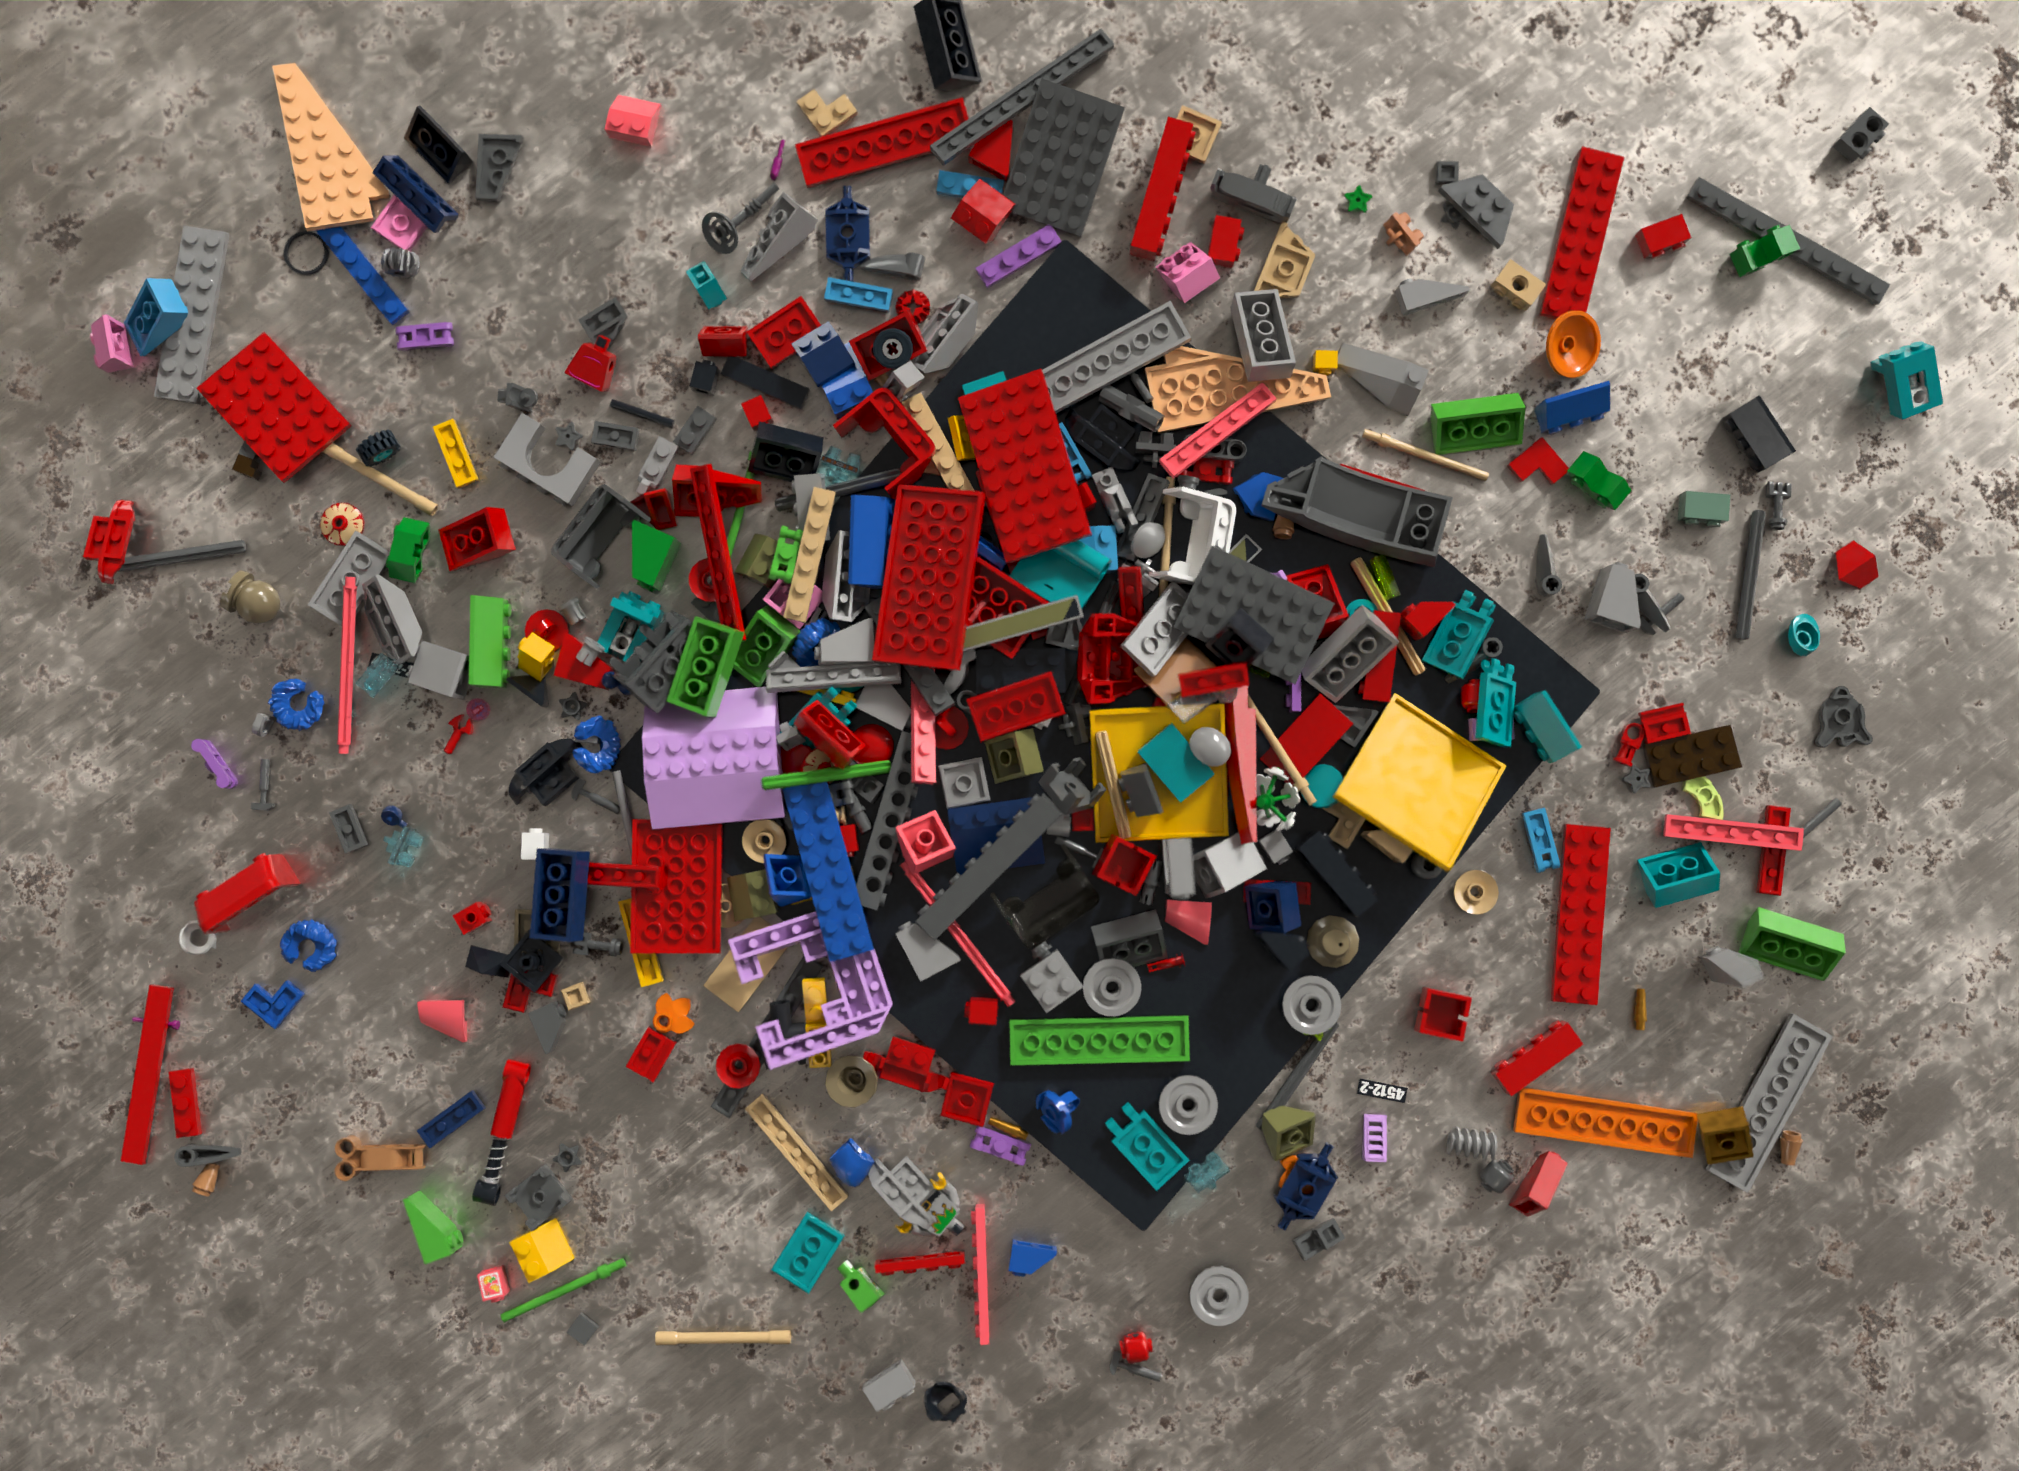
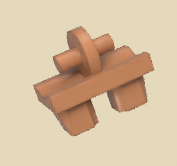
M1395 212L1383 224L1387 230V235L1390 237L1386 244L1388 246L1395 244L1407 256L1420 244L1424 235L1419 229L1410 230L1407 225L1411 222V218L1406 212L1401 214Z

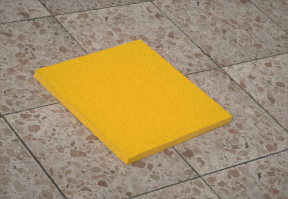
M1394 693L1333 798L1448 872L1492 794L1506 765Z
M1224 703L1089 710L1093 789L1098 783H1101L1106 789L1094 806L1095 842H1108L1111 834L1120 837L1095 734L1099 731H1107L1117 776L1120 779L1122 778L1121 771L1146 763L1137 751L1171 722L1189 743L1192 734L1202 727L1217 729L1225 735ZM1226 762L1220 766H1209L1215 775L1181 803L1146 763L1163 812L1160 814L1136 817L1134 811H1129L1126 800L1130 799L1127 790L1122 792L1121 789L1131 831V837L1124 839L1126 841L1229 836Z

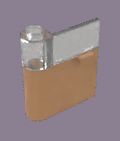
M1187 636L1156 676L1151 677L1140 665L1134 669V672L1183 723H1186L1217 699L1224 704L1232 702L1237 697L1238 688L1181 697L1178 674L1217 667Z

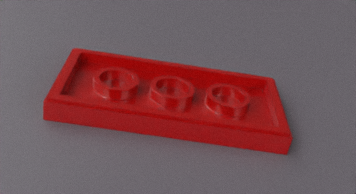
M1052 671L966 699L980 742L1066 714Z
M1320 693L1280 736L1278 741L1301 777L1304 778L1354 723ZM1270 747L1260 760L1270 769L1271 767H1279L1283 770V775L1289 778L1284 782L1291 783L1295 787L1293 785L1295 782L1273 748Z

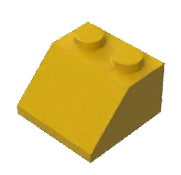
M557 1218L539 1225L533 1231L529 1230L509 1242L528 1283L549 1274L575 1258Z

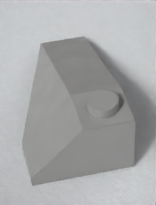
M782 192L767 215L770 220L766 228H761L758 234L760 235V241L758 245L751 248L741 269V272L751 281L802 242L814 230L818 222L817 218L784 192Z
M1346 343L1342 344L1338 354V367L1353 380H1357L1371 395L1373 394L1382 401V404L1387 408L1406 416L1410 414L1423 387L1428 369Z
M1715 946L1706 950L1707 954L1700 957L1713 982L1743 988L1764 978L1757 959L1729 949Z

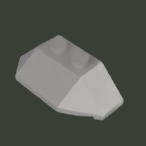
M960 294L956 299L939 307L921 330L928 351L909 361L923 373L949 368L975 334L978 311L977 301L964 294Z
M839 530L825 557L822 601L830 619L852 622L863 611L864 606L869 604L870 588L848 584L850 532Z
M375 575L362 584L365 613L382 651L399 665L415 656L422 630L405 592L382 576Z

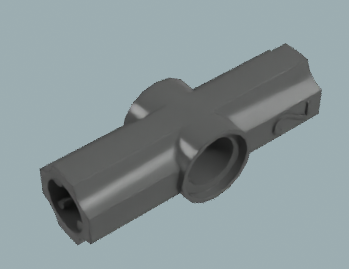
M1111 385L1105 386L1099 395L1098 401L1118 411V414L1134 423L1136 421L1154 432H1157L1164 421L1165 415L1148 407L1140 399L1130 394L1127 395Z

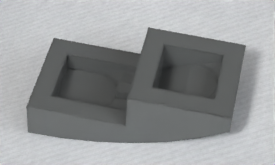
M852 761L849 765H856V763ZM872 775L842 779L843 782L852 781V789L871 804H874L886 787Z
M1332 1218L1293 1239L1292 1242L1302 1260L1306 1261L1320 1251L1328 1250L1345 1239L1335 1219Z

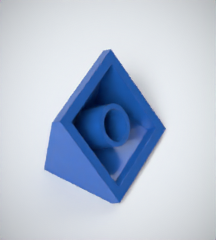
M763 855L770 897L780 907L812 897L801 856Z

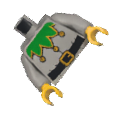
M937 1173L940 1178L938 1181L930 1179L932 1185L937 1190L921 1205L935 1222L926 1229L901 1219L904 1224L902 1226L895 1225L901 1233L909 1232L918 1236L933 1237L937 1235L940 1237L946 1229L955 1236H958L962 1231L964 1225L955 1219L960 1212V1200L956 1188L945 1180L942 1173Z

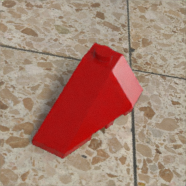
M676 464L672 478L675 516L699 517L690 469L698 467L697 465ZM713 470L721 511L732 506L739 508L762 502L760 481Z

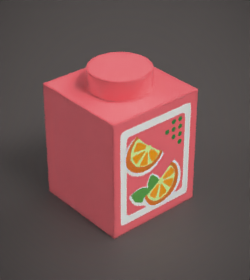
M504 1265L485 1269L477 1274L483 1301L491 1300V1303L505 1299L504 1296L510 1292Z

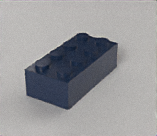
M537 848L530 938L564 942L583 941L590 851Z

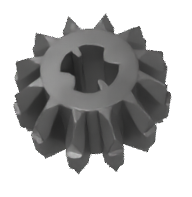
M391 248L385 249L381 257V269L386 274L407 279L418 274L420 262L419 256L415 252H411L408 249Z

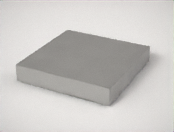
M982 757L938 766L947 809L991 801Z

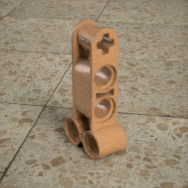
M349 1135L340 1139L335 1144V1153L342 1158V1161L335 1167V1175L341 1181H348L356 1177L362 1170L426 1168V1165L423 1164V1148L426 1145H361V1141L357 1136ZM346 1141L352 1145L351 1152H348L344 1147ZM345 1164H348V1165L351 1166V1168H352V1173H351V1174H348V1173L345 1172V1170H344Z

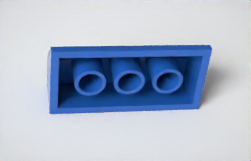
M851 495L848 584L871 589H883L896 499L882 496Z

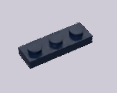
M472 1090L418 1129L417 1132L430 1149L486 1107L475 1091Z

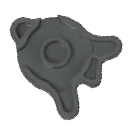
M1845 686L1834 688L1832 694L1820 707L1819 722L1821 730L1815 740V744L1818 747H1827L1835 738L1838 739L1839 745L1842 747H1847L1854 741L1862 745H1869L1873 741L1872 735L1865 727V710L1863 705L1853 698L1854 696L1850 694Z

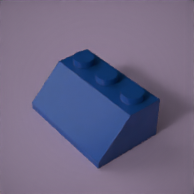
M1602 382L1543 400L1534 408L1541 433L1549 431L1551 435L1562 431V427L1570 425V428H1575L1583 425V421L1591 419V422L1604 419V415L1610 411V382Z

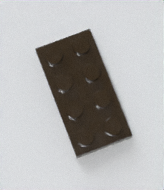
M1731 724L1642 745L1654 788L1742 768Z

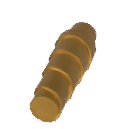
M1637 989L1634 1013L1636 1030H1645V1021L1647 1022L1645 989Z
M990 1117L988 1122L989 1125L1016 1139L1018 1137L1026 1141L1029 1134L1027 1131L1022 1130L1020 1126Z

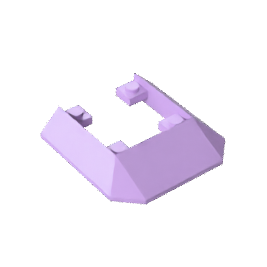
M816 911L728 940L741 984L764 977L757 957L800 943L806 963L827 957L840 995V999L820 1005L826 1027L787 1040L783 1038L778 1019L756 1027L770 1070L879 1032L892 1006V1001L875 950L830 962Z

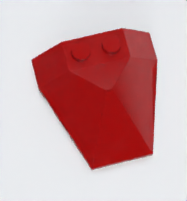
M1112 613L1091 614L1080 631L1077 679L1089 704L1110 703L1120 696L1129 695L1136 689L1148 686L1134 672V669L1139 665L1120 647L1138 623Z

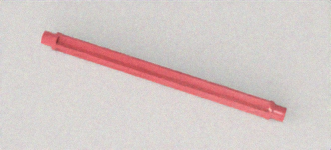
M345 577V585H343L337 745H339L338 753L349 754V745H351L356 577Z
M906 861L903 862L900 866L904 870L905 876L909 878L928 905L931 906L935 902L933 897L936 894L919 872L913 875ZM954 921L947 930L1000 1000H1003L1007 1007L1011 1006L1016 1002L1011 996V992L995 974L994 970L965 932H963L959 924Z

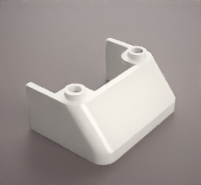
M1185 487L1163 489V494L1181 498V514L1185 518L1192 519L1193 522L1186 562L1176 561L1171 564L1169 571L1149 572V576L1170 582L1175 581L1179 584L1193 585L1212 545L1229 553L1236 506L1229 499Z

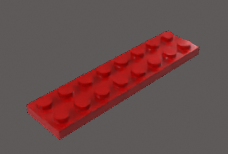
M963 97L795 144L807 188L931 154V144L969 119Z
M1584 146L1580 148L1539 313L1540 316L1557 319L1568 311H1583L1587 313L1624 156Z
M1564 824L1551 1001L1598 1005L1611 828Z

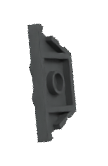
M1482 174L1440 187L1438 192L1497 249L1503 245L1514 204Z

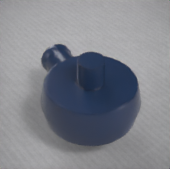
M387 806L382 810L381 819L384 823L390 826L399 825L402 829L407 826V823L402 820L403 814L399 808Z

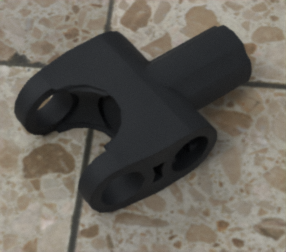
M778 1000L770 1003L771 1021L778 1019L784 1040L806 1033L804 1022L792 1024L790 1001ZM760 1042V1047H761V1051H762V1056H763V1059H764L765 1067H766V1069L768 1070V1069H769V1066H768V1063H767V1061H766V1058H765V1055H764V1053H763V1049H762V1046H761V1042ZM806 1058L798 1060V1064H806Z

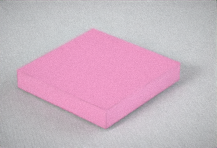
M393 195L371 226L373 231L398 248L408 249L409 251L412 250L427 228L395 195Z

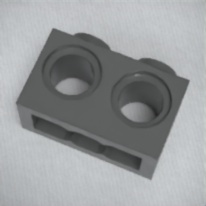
M1868 107L1832 146L1851 163L1858 157L1862 160L1871 151L1869 146L1873 142H1879L1886 134L1883 130L1889 123L1871 107ZM1867 125L1872 128V132L1867 129ZM1852 141L1857 143L1858 148L1852 144Z

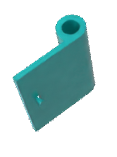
M1078 540L1021 559L1009 577L1050 603L1078 595L1081 609H1083L1108 571L1112 560Z

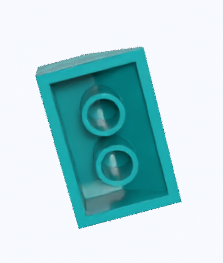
M1546 690L1534 693L1514 706V718L1519 724H1523L1527 730L1525 731L1527 738L1530 742H1535L1539 749L1537 750L1538 755L1543 761L1554 763L1582 748Z
M1701 842L1637 860L1646 894L1655 908L1719 891L1720 871Z

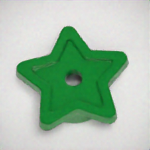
M1360 185L1356 187L1354 192L1344 194V197L1348 200L1349 212L1354 210L1367 212L1366 203L1372 199V195L1364 193Z

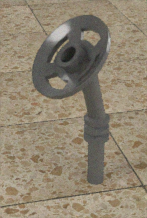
M775 183L771 184L756 199L752 198V202L749 201V205L746 204L745 208L731 220L720 212L714 211L706 214L702 220V231L708 244L715 251L722 254L733 252L738 245V234L735 227L750 215H755L754 212H758V208L761 209V205L779 190V187ZM713 217H716L717 219L712 222V225H710V220ZM711 233H714L722 241L721 244L714 239ZM733 238H734L733 244L728 247V244H729L730 242H732V240H733Z

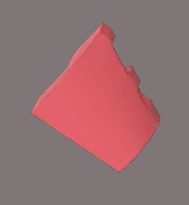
M1166 899L1165 922L1202 944L1208 945L1212 903Z
M422 1000L417 1002L418 1014L422 1024L460 1042H467L464 1000Z

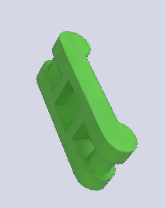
M782 525L769 579L784 580V583L791 584L803 530L797 529V531H794ZM786 538L793 539L794 544L785 543ZM779 566L787 568V571L778 570Z

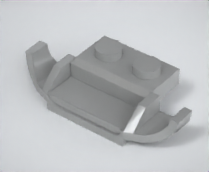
M907 1156L891 1171L876 1158L869 1171L872 1187L901 1219L928 1229L935 1220L921 1205L937 1189L934 1188L932 1183Z

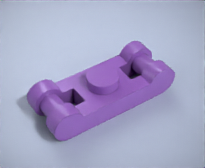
M450 322L408 325L395 328L396 335L399 338V342H397V350L399 351L454 346V339L451 338L453 326ZM441 331L442 338H436V332ZM412 334L411 341H408L407 335Z
M203 739L193 740L191 744L192 749L201 753L206 761V768L216 775L217 786L227 789L235 788L238 783L237 778L213 743Z
M976 1126V1136L974 1140H971V1148L1024 1166L1026 1162L1025 1155L1030 1150L1031 1143L987 1127ZM985 1136L991 1137L989 1145L983 1143ZM1012 1145L1018 1147L1016 1154L1010 1153Z

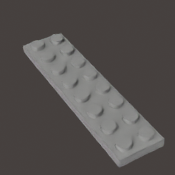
M183 226L174 285L188 309V316L181 328L163 341L154 397L193 404L201 403L202 394L196 388L205 380L230 236L227 232Z
M1169 301L1043 369L1055 413L1064 410L1103 389L1105 386L1116 382L1192 341L1172 302Z
M1789 1014L1740 1107L1743 1106L1749 1123L1754 1157L1710 1164L1706 1170L1747 1193L1749 1192L1832 1039V1035L1794 1014Z

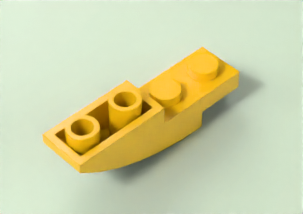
M825 977L802 979L806 1019L805 1029L806 1033L827 1026L820 1005L828 1003V995L826 994ZM831 1049L809 1056V1068L831 1067Z

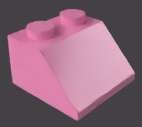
M107 314L102 315L91 324L92 333H90V339L95 346L96 354H94V361L96 365L108 373L134 368L125 324Z

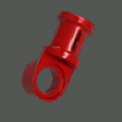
M1630 723L1624 726L1620 740L1621 746L1613 761L1632 767L1631 761L1636 750H1639L1645 734L1644 728L1640 724ZM1630 727L1638 729L1639 735L1636 739L1629 738L1627 732Z

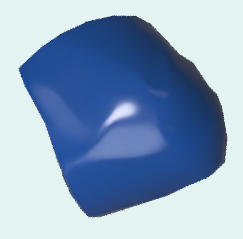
M852 1138L845 1142L829 1159L836 1176L843 1184L850 1187L860 1186L875 1162L870 1154L864 1152Z

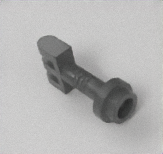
M1767 482L1766 497L1774 498L1773 518L1769 519L1768 523L1771 526V530H1784L1787 525V519L1783 518L1782 508L1783 499L1791 497V483H1785L1783 491L1782 482H1776L1775 490L1774 482Z
M584 932L583 941L574 942V945H580L582 949H573V954L589 955L590 949L609 951L610 956L616 957L621 955L623 950V942H620L619 939L613 938L611 942L591 940L592 933Z

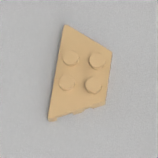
M1283 220L1254 291L1278 289L1280 299L1297 298L1301 293L1315 254L1309 247L1303 244V240L1298 235H1295Z

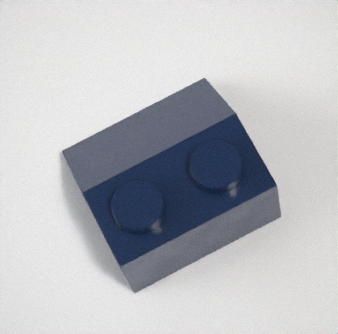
M829 321L791 343L798 359L817 387H820L855 365L848 350Z
M1273 881L1245 885L1250 929L1286 933L1301 926L1296 882Z

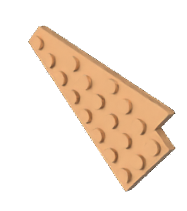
M290 63L273 66L306 230L314 231L374 221L370 201L390 198L389 191L372 173L373 169L297 65Z
M1184 346L1164 355L1165 364L1145 368L1148 389L1154 398L1151 401L1152 408L1165 415L1161 427L1157 430L1158 434L1207 424L1262 382L1277 398L1276 402L1263 412L1331 398L1327 375L1294 369L1291 378L1248 382L1242 358Z

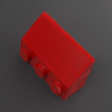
M910 310L849 340L869 381L892 370L882 366L876 360L873 353L874 341L882 331L887 329L904 331L910 337L913 344L911 359L928 351L921 331ZM894 342L893 345L888 344L889 354L893 355L894 352L897 354L899 351L896 349L897 344Z
M818 700L803 709L794 722L798 731L803 736L808 737L819 751L824 752L831 762L842 770L851 764L866 747L853 732Z

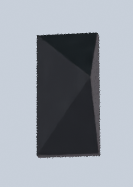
M530 675L507 678L506 681L541 707L547 708L549 701L545 677L541 682Z
M471 945L465 967L480 974L509 978L510 972L500 965L508 954Z

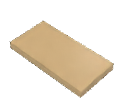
M761 916L755 917L742 935L772 925ZM788 947L757 957L764 977L745 984H741L730 949L703 986L734 1010L740 1012Z

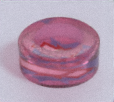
M475 698L467 704L466 712L471 719L481 721L489 716L490 706L487 701Z

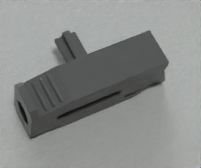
M1265 164L1259 165L1254 180L1236 173H1226L1218 168L1210 187L1212 198L1280 223L1282 220L1286 223L1288 222L1297 200L1296 197L1266 185L1272 168Z

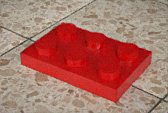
M800 296L748 330L747 334L770 368L774 369L796 354L791 343L818 328L821 324L802 296Z

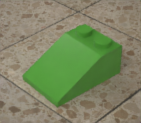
M769 605L756 612L745 629L746 640L741 642L733 668L755 686L761 687L766 681V670L770 669L768 665L782 651L788 654L795 644L800 630Z
M417 1191L403 1199L425 1264L450 1256L463 1246L461 1231L457 1230L456 1225L421 1191Z

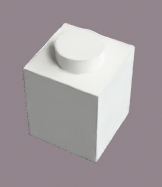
M529 828V833H522L521 859L536 860L537 848H549V833H542L543 829Z

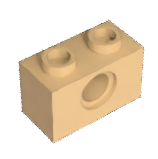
M1510 259L1490 286L1494 288L1496 294L1511 300L1513 306L1526 311L1546 284ZM1518 283L1521 286V291L1515 290L1512 284Z

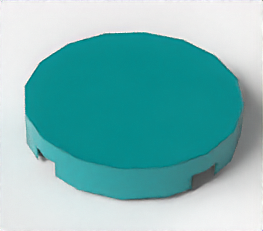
M1326 764L1315 765L1305 776L1309 783L1308 787L1317 800L1311 806L1324 809L1330 808L1339 802L1333 796L1341 784L1343 776L1333 766Z

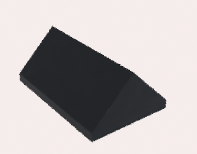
M420 105L417 106L404 139L450 184L473 161Z

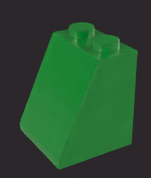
M633 520L632 578L638 581L636 585L652 593L654 589L661 591L682 543L673 536Z

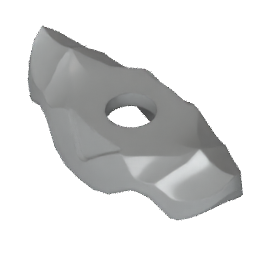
M975 649L963 652L960 671L952 670L944 684L949 695L967 677L969 662L976 658Z

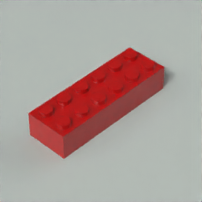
M1169 116L1167 118L1129 255L1153 262L1156 256H1161L1165 241L1161 237L1162 234L1167 235L1171 217L1167 216L1168 213L1173 214L1177 200L1174 192L1179 193L1183 174H1180V171L1185 172L1190 155L1186 150L1191 151L1196 134L1195 131H1192L1193 123Z

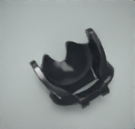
M937 1381L931 1388L925 1391L924 1405L926 1415L932 1422L951 1420L954 1423L957 1420L956 1418L967 1412L965 1409L967 1395L952 1383ZM954 1393L960 1403L949 1413L943 1414L938 1404L949 1394Z

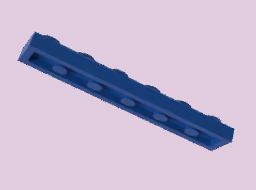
M341 226L316 230L392 325L410 312Z

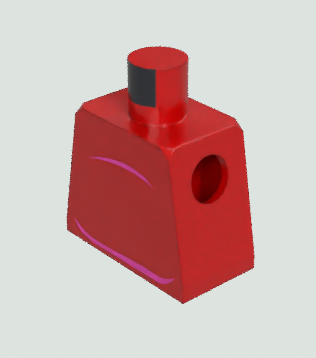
M598 335L595 344L583 343L566 368L565 374L601 392L608 391L616 362V356L607 351L611 340L605 336Z

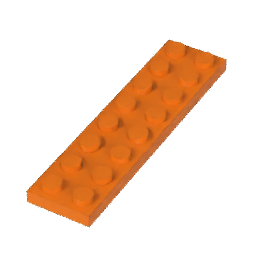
M1524 1087L1518 1091L1513 1131L1693 1158L1698 1113Z

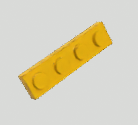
M631 898L618 902L629 945L631 938ZM632 953L641 987L664 981L657 953Z

